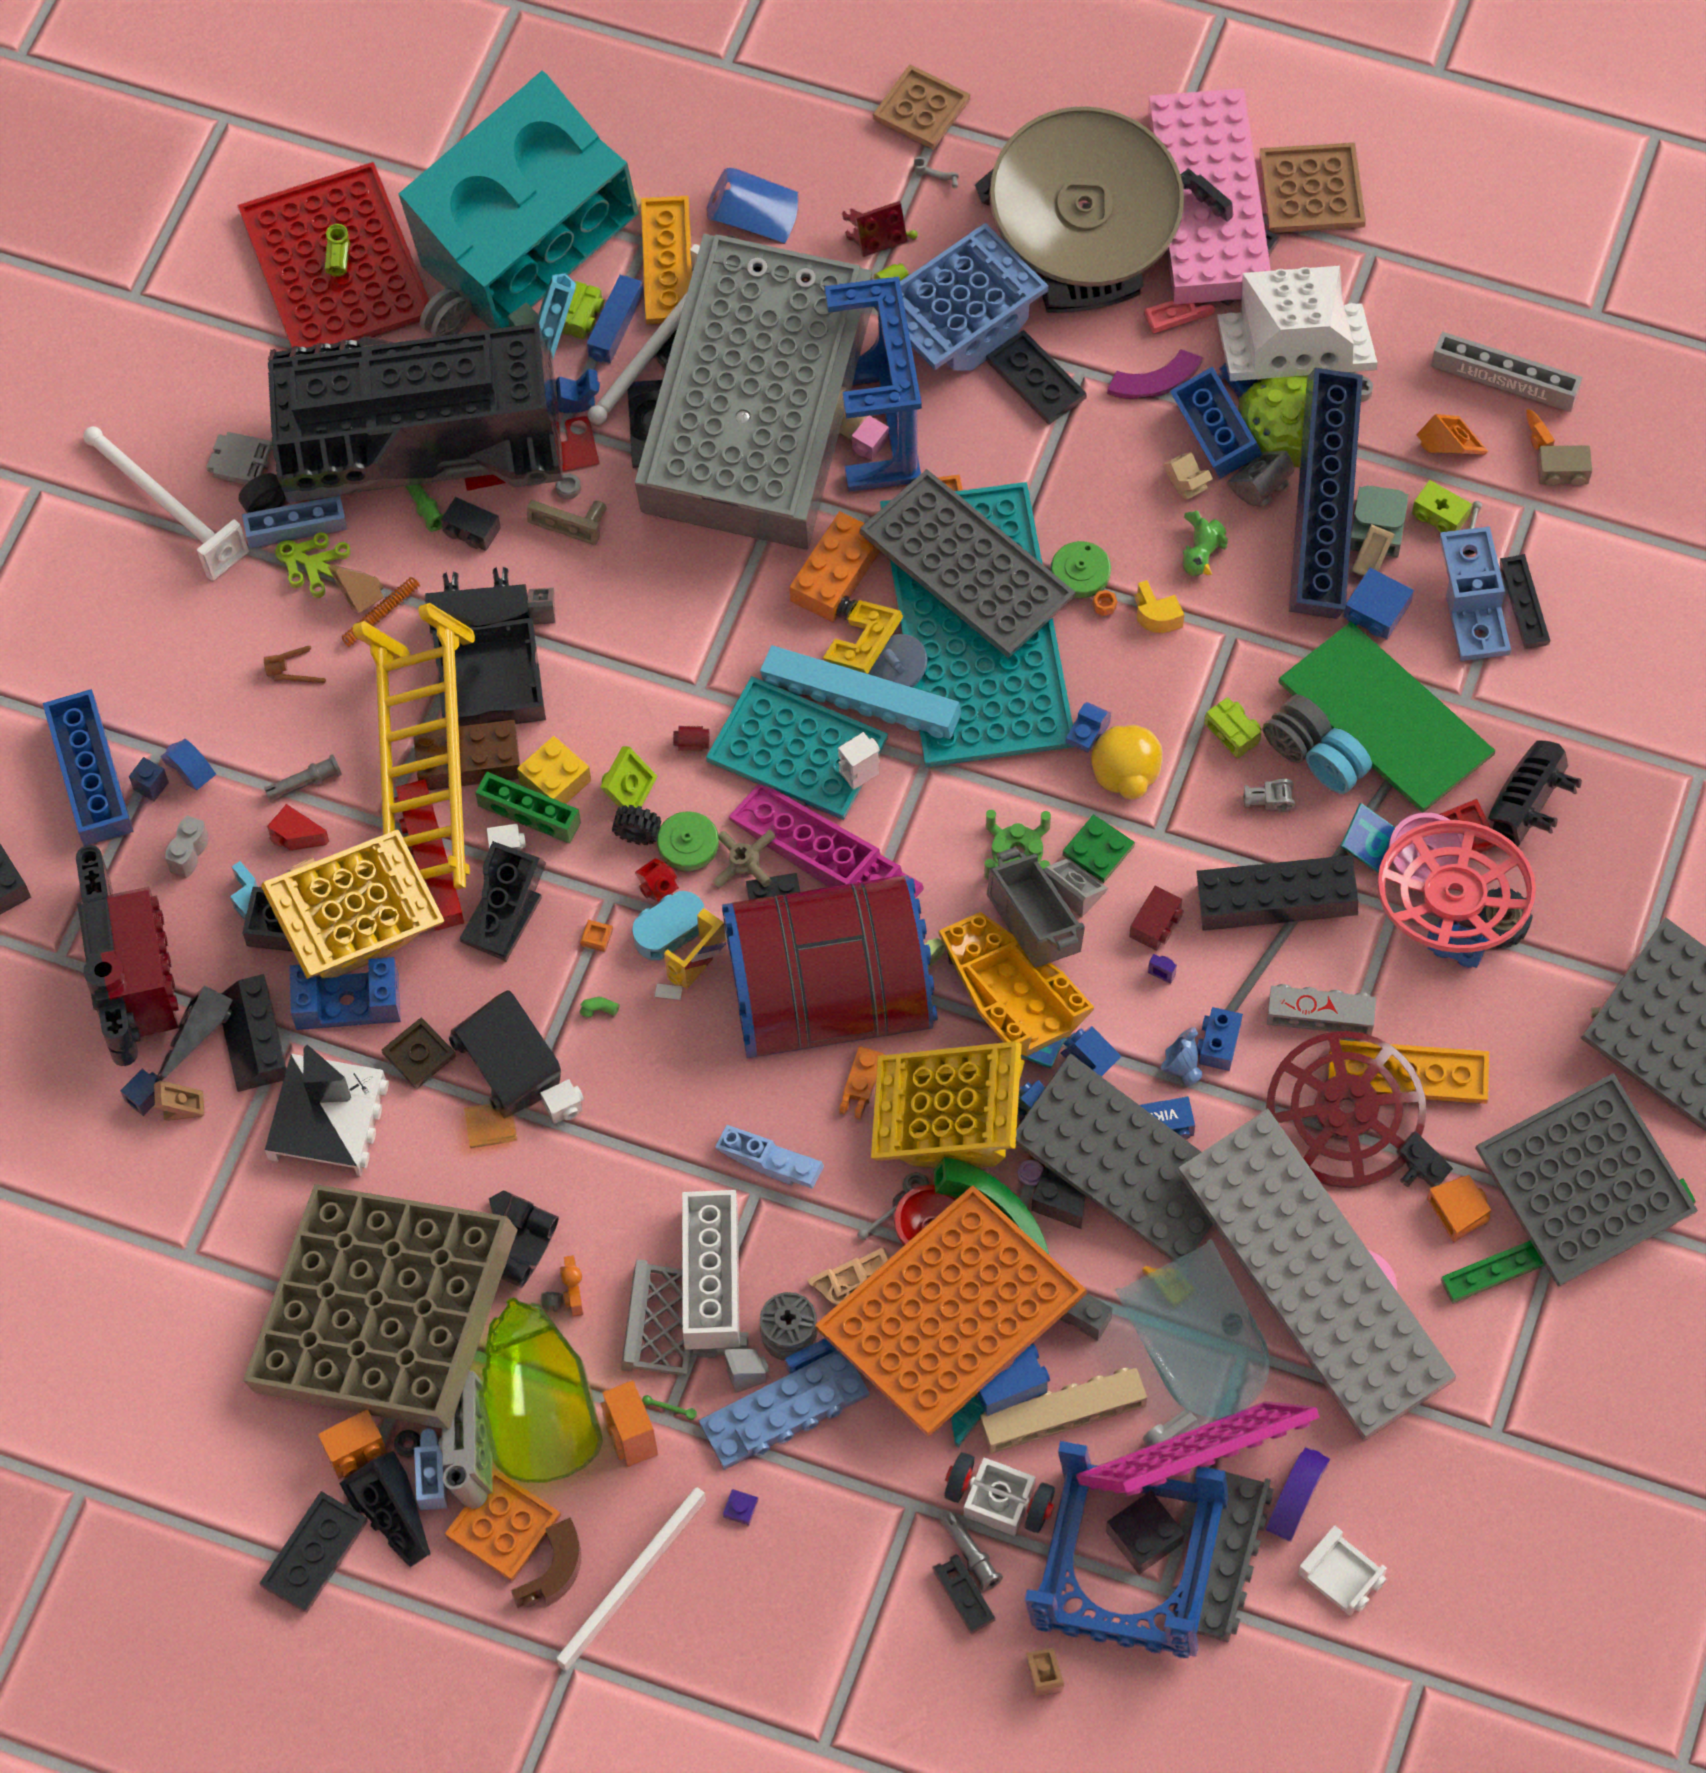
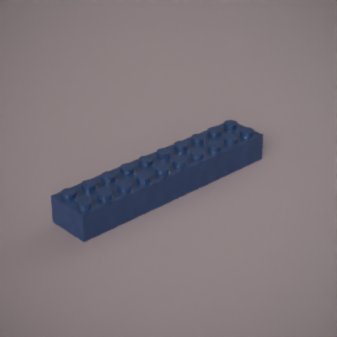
M1314 368L1307 377L1289 612L1338 619L1346 609L1363 375Z

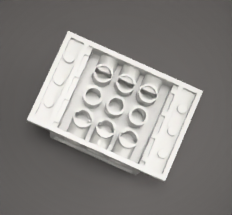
M1340 266L1303 267L1300 269H1278L1275 271L1243 273L1242 313L1217 314V323L1230 381L1310 375L1314 368L1341 372L1377 370V359L1363 305L1354 303L1343 304Z

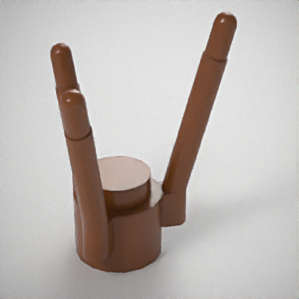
M310 645L280 655L264 657L267 677L274 676V681L326 682L325 678L283 674V671H287L286 659L309 652L311 650Z

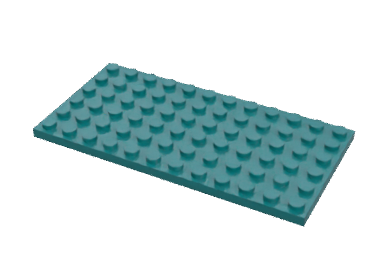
M1027 482L954 491L1042 564ZM891 500L880 501V509L886 506ZM889 559L897 607L903 615L900 621L902 634L911 635L919 640L927 653V666L924 675L912 688L958 701L961 709V716L951 739L945 737L936 738L930 735L929 732L919 730L925 768L1073 748L1074 746L1066 743V737L1073 726L1053 617L1008 658Z

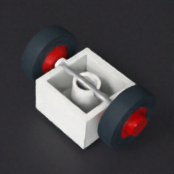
M961 1452L954 1466L950 1465L946 1474L945 1481L947 1485L944 1498L958 1503L965 1490L969 1487L971 1490L964 1505L965 1518L1016 1536L1027 1509L1025 1529L1039 1533L1045 1520H1049L1055 1506V1504H1052L1055 1487L1047 1483H1041L1035 1495L1031 1497L1035 1488V1476L987 1458H983L976 1478L972 1477L975 1457Z

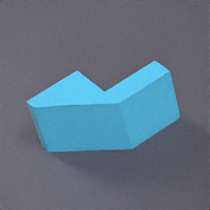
M239 861L232 866L235 878L243 888L231 895L230 898L234 909L245 920L252 887L258 886L253 875Z

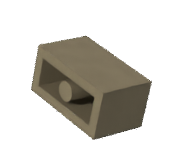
M1590 445L1540 446L1537 457L1539 484H1547L1549 486L1589 484L1592 473Z

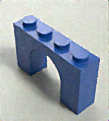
M1034 1343L1024 1350L1007 1370L999 1373L977 1393L987 1416L1048 1393L1050 1376L1046 1367H1040L1037 1361L1039 1354Z

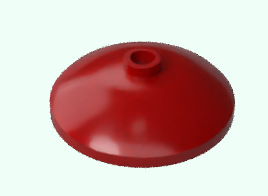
M923 1185L907 1192L899 1201L894 1214L895 1232L903 1246L957 1198L935 1193V1185Z

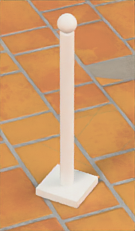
M694 244L690 249L692 271L694 270L700 248L697 244ZM687 293L597 405L589 409L588 419L592 424L600 425L606 421L607 413L611 411L678 328Z
M91 426L84 431L83 438L88 445L94 446L204 543L197 549V553L206 577L209 580L214 581L249 552L240 523L235 519L215 534L103 436L102 431L98 427Z

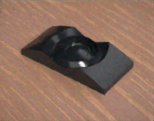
M663 380L634 381L628 388L632 468H639Z

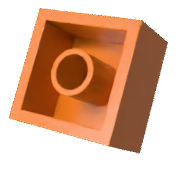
M368 1409L318 1434L324 1452L338 1479L342 1477L347 1478L371 1460L387 1453L383 1439Z

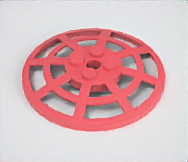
M1441 820L1426 823L1401 835L1385 853L1380 865L1377 883L1382 907L1389 919L1400 931L1425 946L1455 953L1486 950L1500 945L1513 937L1529 918L1536 892L1535 877L1530 863L1523 852L1511 840L1487 826L1460 820ZM1440 833L1464 834L1461 848L1443 847L1431 851L1428 849L1423 838ZM1474 836L1495 844L1505 851L1510 858L1497 865L1487 856L1471 850ZM1413 843L1420 856L1408 866L1404 875L1389 870L1395 857L1406 846ZM1459 856L1457 864L1439 866L1435 858ZM1469 859L1481 863L1490 871L1481 876L1474 869L1467 867ZM1423 864H1426L1431 871L1425 883L1411 879L1415 871ZM1515 866H1518L1526 884V899H1510V886L1505 873ZM1386 879L1401 885V899L1406 910L1393 913L1386 898ZM1497 879L1502 890V898L1487 897V884ZM1408 888L1422 892L1425 903L1413 908L1409 899ZM1455 889L1461 891L1462 894L1454 896L1449 891ZM1484 906L1500 908L1488 923H1485L1478 916ZM1508 909H1524L1516 925L1508 932L1499 936L1492 930L1503 919ZM1433 912L1435 915L1443 918L1441 928L1428 923L1421 916ZM1413 919L1424 929L1438 934V941L1428 939L1414 932L1403 924L1402 921ZM1469 920L1475 927V929L1467 931H1451L1454 921ZM1480 934L1489 940L1472 945L1448 944L1450 937L1467 938Z

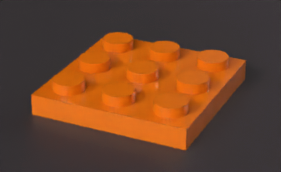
M493 1468V1493L487 1494L485 1503L479 1508L471 1509L465 1506L445 1532V1537L513 1582L547 1536L545 1528L554 1525L560 1518L561 1513Z

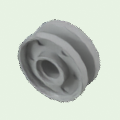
M445 288L432 297L424 308L420 319L421 327L427 332L432 333L433 337L458 334L471 315V302L465 297H461L460 293L454 288Z

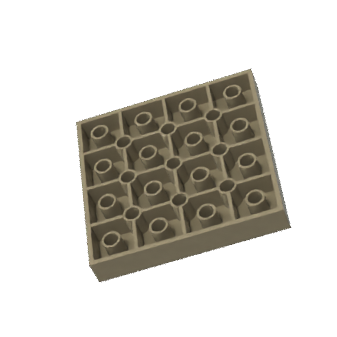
M314 1184L243 1381L257 1394L358 1413L368 1409L370 1415L449 1430L517 1233L516 1227L507 1216Z

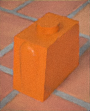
M1470 1175L1460 1176L1450 1182L1429 1189L1427 1200L1454 1243L1469 1232L1490 1221L1491 1209L1487 1204V1196L1482 1188H1477Z

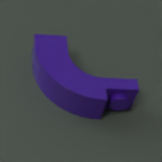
M1304 1448L1285 1483L1266 1531L1290 1542L1292 1541L1311 1497L1329 1464L1330 1458L1324 1456L1319 1451Z

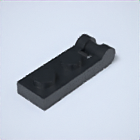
M958 1554L949 1557L950 1561L943 1565L939 1563L933 1566L932 1569L969 1632L972 1634L994 1622L995 1616ZM956 1571L958 1576L950 1580L947 1574Z

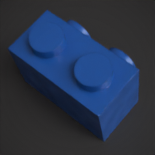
M1212 1007L1210 1016H1204L1202 1031H1206L1204 1039L1199 1038L1197 1045L1200 1065L1230 1071L1243 1014Z

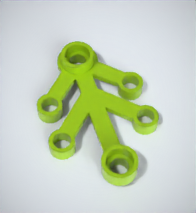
M319 532L315 534L312 540L298 544L292 540L280 542L275 548V555L280 562L287 565L289 584L293 588H300L304 584L303 574L298 571L296 562L305 565L311 583V595L315 598H321L325 595L326 589L324 583L320 581L318 572L334 578L328 568L330 565L325 562L348 558L351 554L349 545L346 542H340L335 546V549L311 556L304 554V552L316 548L322 550L329 546L327 534ZM320 539H325L323 543L317 542ZM291 549V551L288 553L283 552L285 550ZM340 549H347L344 553L339 552ZM296 577L300 578L297 582L292 581ZM317 587H321V588H322V589H321L320 591H318V592L314 591V589L317 588Z

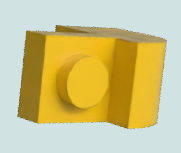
M1148 580L1139 582L1137 593L1134 596L1138 606L1137 620L1140 625L1155 633H1167L1182 628L1185 615L1176 595L1156 600Z

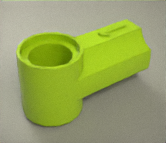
M333 224L326 232L325 272L332 276H341L347 272L350 241L346 227L341 224Z

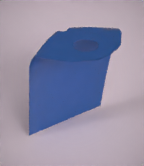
M725 168L710 196L707 205V217L713 221L732 225L786 243L797 216L798 192L736 168ZM729 182L731 184V188L725 190L726 184ZM719 190L718 197L716 201L712 204L714 195Z

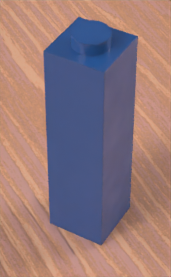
M619 275L587 341L588 357L598 362L604 361L611 364L644 295L642 281Z

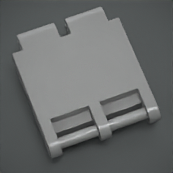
M227 432L226 436L218 435L213 448L214 453H211L206 467L207 471L213 473L214 478L246 485L253 478L262 475L263 470L267 468L270 450L274 449L272 441Z

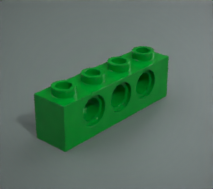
M486 772L475 792L478 807L569 844L581 824L579 809L489 772Z

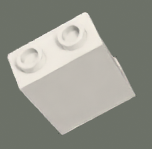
M1334 1525L1300 1565L1298 1575L1351 1616L1355 1610L1358 1612L1363 1610L1370 1600L1367 1596L1373 1589L1377 1592L1387 1580L1384 1577L1387 1568L1384 1565L1378 1567L1342 1538L1343 1531Z

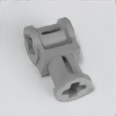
M1277 779L1265 782L1264 787L1254 788L1244 785V807L1265 805V810H1275L1278 812L1294 809L1296 805L1292 799L1293 781L1290 779Z

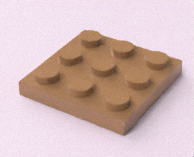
M909 64L873 113V120L934 150L970 101V94Z

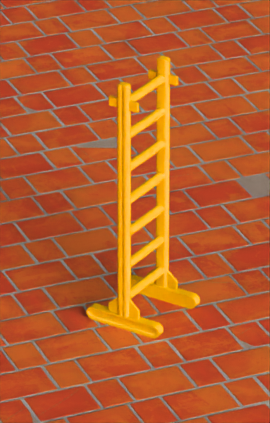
M428 603L419 606V616L423 621L437 629V636L442 647L410 655L406 646L365 621L354 624L353 633L356 638L370 646V654L376 664L383 835L395 831L394 814L450 800V826L403 837L407 847L451 836L452 856H448V863L419 871L423 879L453 872L454 888L462 889L466 888V875H470V868L465 863L455 650L459 647V643L462 645L473 643L475 636L471 628L433 604ZM443 657L444 682L389 696V671ZM445 692V718L391 732V706ZM446 728V754L392 767L391 742ZM448 764L449 789L394 803L393 778Z

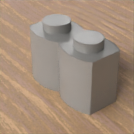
M187 815L178 825L176 838L170 842L165 853V859L171 873L187 878L194 872L198 856L205 850L209 840L204 821Z

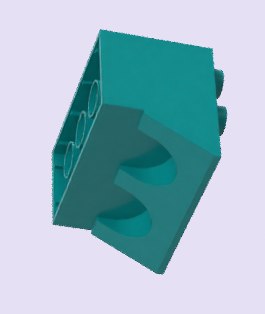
M543 70L398 193L421 267L443 287L454 288L460 293L461 297H465L470 301L472 305L471 312L490 329L509 327L508 315L525 303L532 308L545 296L553 275L565 273L568 276L639 214L628 163L599 138V135Z

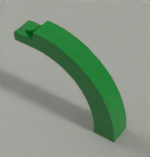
M943 1157L934 1169L935 1193L958 1199L972 1185L975 1186L1049 1254L1046 1241L1034 1217L1023 1202L1006 1185L971 1164Z

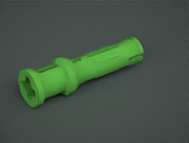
M421 484L405 486L417 504L416 511L418 515L426 521V528L431 532L441 529V518L444 514L439 512L436 500L429 498Z

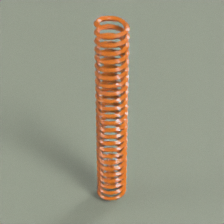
M409 577V579H406V582H403L386 599H383V602L377 604V607H374L359 622H363L366 619L368 624L374 627V624L377 625L380 619L383 620L386 614L389 615V612H392L391 609L394 610L397 604L400 605L403 599L406 600L409 594L412 595L415 589L418 590V587H421L420 583L415 578ZM351 627V630L348 629L345 635H342V640L348 647H351V645H354V642L359 640L353 633V627Z

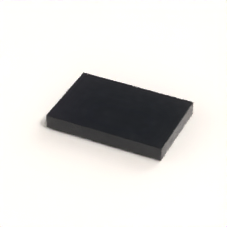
M534 893L505 955L479 947L483 899H481L460 936V942L507 962L541 901V894Z

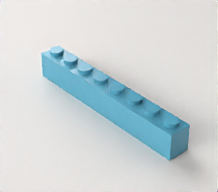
M771 645L760 669L763 681L776 687L787 689L795 695L804 694L818 702L827 701L841 709L847 710L850 708L867 717L873 715L882 718V720L890 724H895L896 722L905 725L913 731L922 730L929 732L930 735L936 738L945 737L951 739L961 716L958 701Z

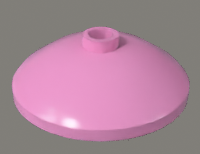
M1435 813L1411 815L1397 825L1392 833L1389 848L1401 835L1415 827L1450 819ZM1440 833L1424 837L1423 840L1430 851L1443 847L1461 848L1464 835L1461 833ZM1411 843L1395 857L1392 863L1401 875H1404L1408 866L1420 854L1414 844ZM1444 856L1435 858L1439 866L1457 864L1459 856ZM1423 864L1415 871L1411 879L1425 883L1431 871L1426 864Z

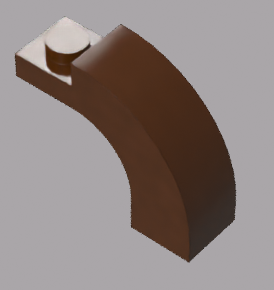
M571 1517L545 1528L548 1540L554 1551L552 1564L541 1577L511 1590L517 1608L521 1606L530 1607L536 1604L541 1597H544L547 1606L562 1598L575 1582L581 1564V1547Z

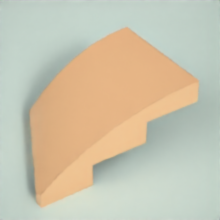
M882 1247L860 1259L855 1258L833 1270L827 1269L807 1279V1281L837 1306L890 1258L886 1249Z

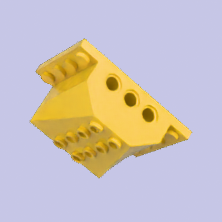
M399 830L392 831L261 884L307 979L318 974L322 978L338 977L368 965V959L384 958L410 943L419 933L439 926L444 922Z
M1014 1041L878 1056L871 1159L875 1161L900 1159L912 1166L934 1169L943 1157L957 1159L977 1168L995 1167L1005 1158L1006 1149H1015L1019 1080L1025 1063L1021 1059L1022 1044Z

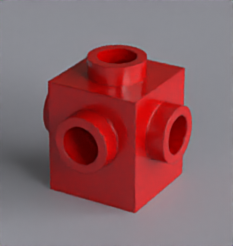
M654 858L635 871L641 883L639 889L647 899L651 898L660 902L662 898L670 894L673 895V892L679 889L675 881L677 876L673 869L657 858Z

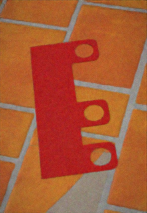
M579 416L567 419L565 421V428L568 440L561 442L562 470L567 471L600 464L588 417ZM583 421L586 424V430L581 434H575L571 431L572 423ZM494 474L464 478L467 491L506 483Z

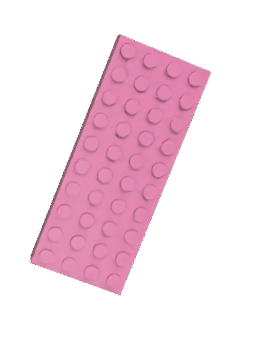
M1244 88L1149 96L1151 132L1169 150L1180 174L1187 168L1197 176L1201 174L1230 199L1233 205V218L1226 222L1221 216H1215L1207 204L1199 202L1191 190L1183 188L1184 208L1181 222L1174 240L1167 249L1174 304L1242 299L1243 273L1271 271Z

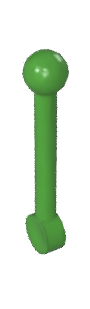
M649 1395L642 1398L645 1406L654 1405L686 1415L689 1420H694L697 1417V1412L693 1408L688 1410L653 1400Z

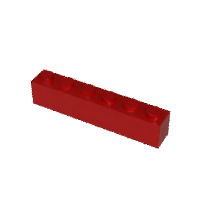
M423 779L396 786L398 796L394 797V803L428 795L429 790L426 780ZM432 804L403 811V818L399 819L402 833H408V836L439 828ZM442 838L408 847L411 855H414L415 863L419 870L448 863ZM452 873L424 879L444 919L441 925L434 927V931L464 924L463 913L456 888H454Z

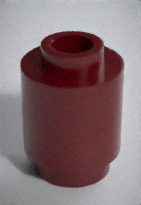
M679 726L678 731H673V746H678V751H703V749H709V729H704L703 726Z

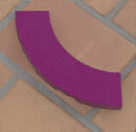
M1180 349L1171 362L1158 370L1142 374L1116 371L1107 389V394L1125 399H1138V397L1148 396L1157 397L1167 394L1170 390L1188 381L1196 373L1203 362V357Z

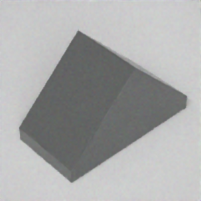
M554 587L529 589L527 605L529 618L533 619V625L556 623Z

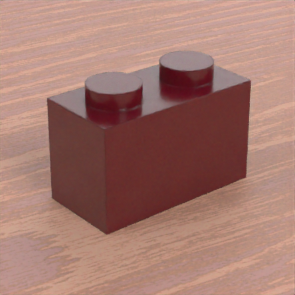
M1155 885L1132 922L1129 937L1157 951L1161 943L1164 945L1167 943L1172 933L1170 930L1173 923L1178 924L1184 913V910L1181 909L1182 898Z

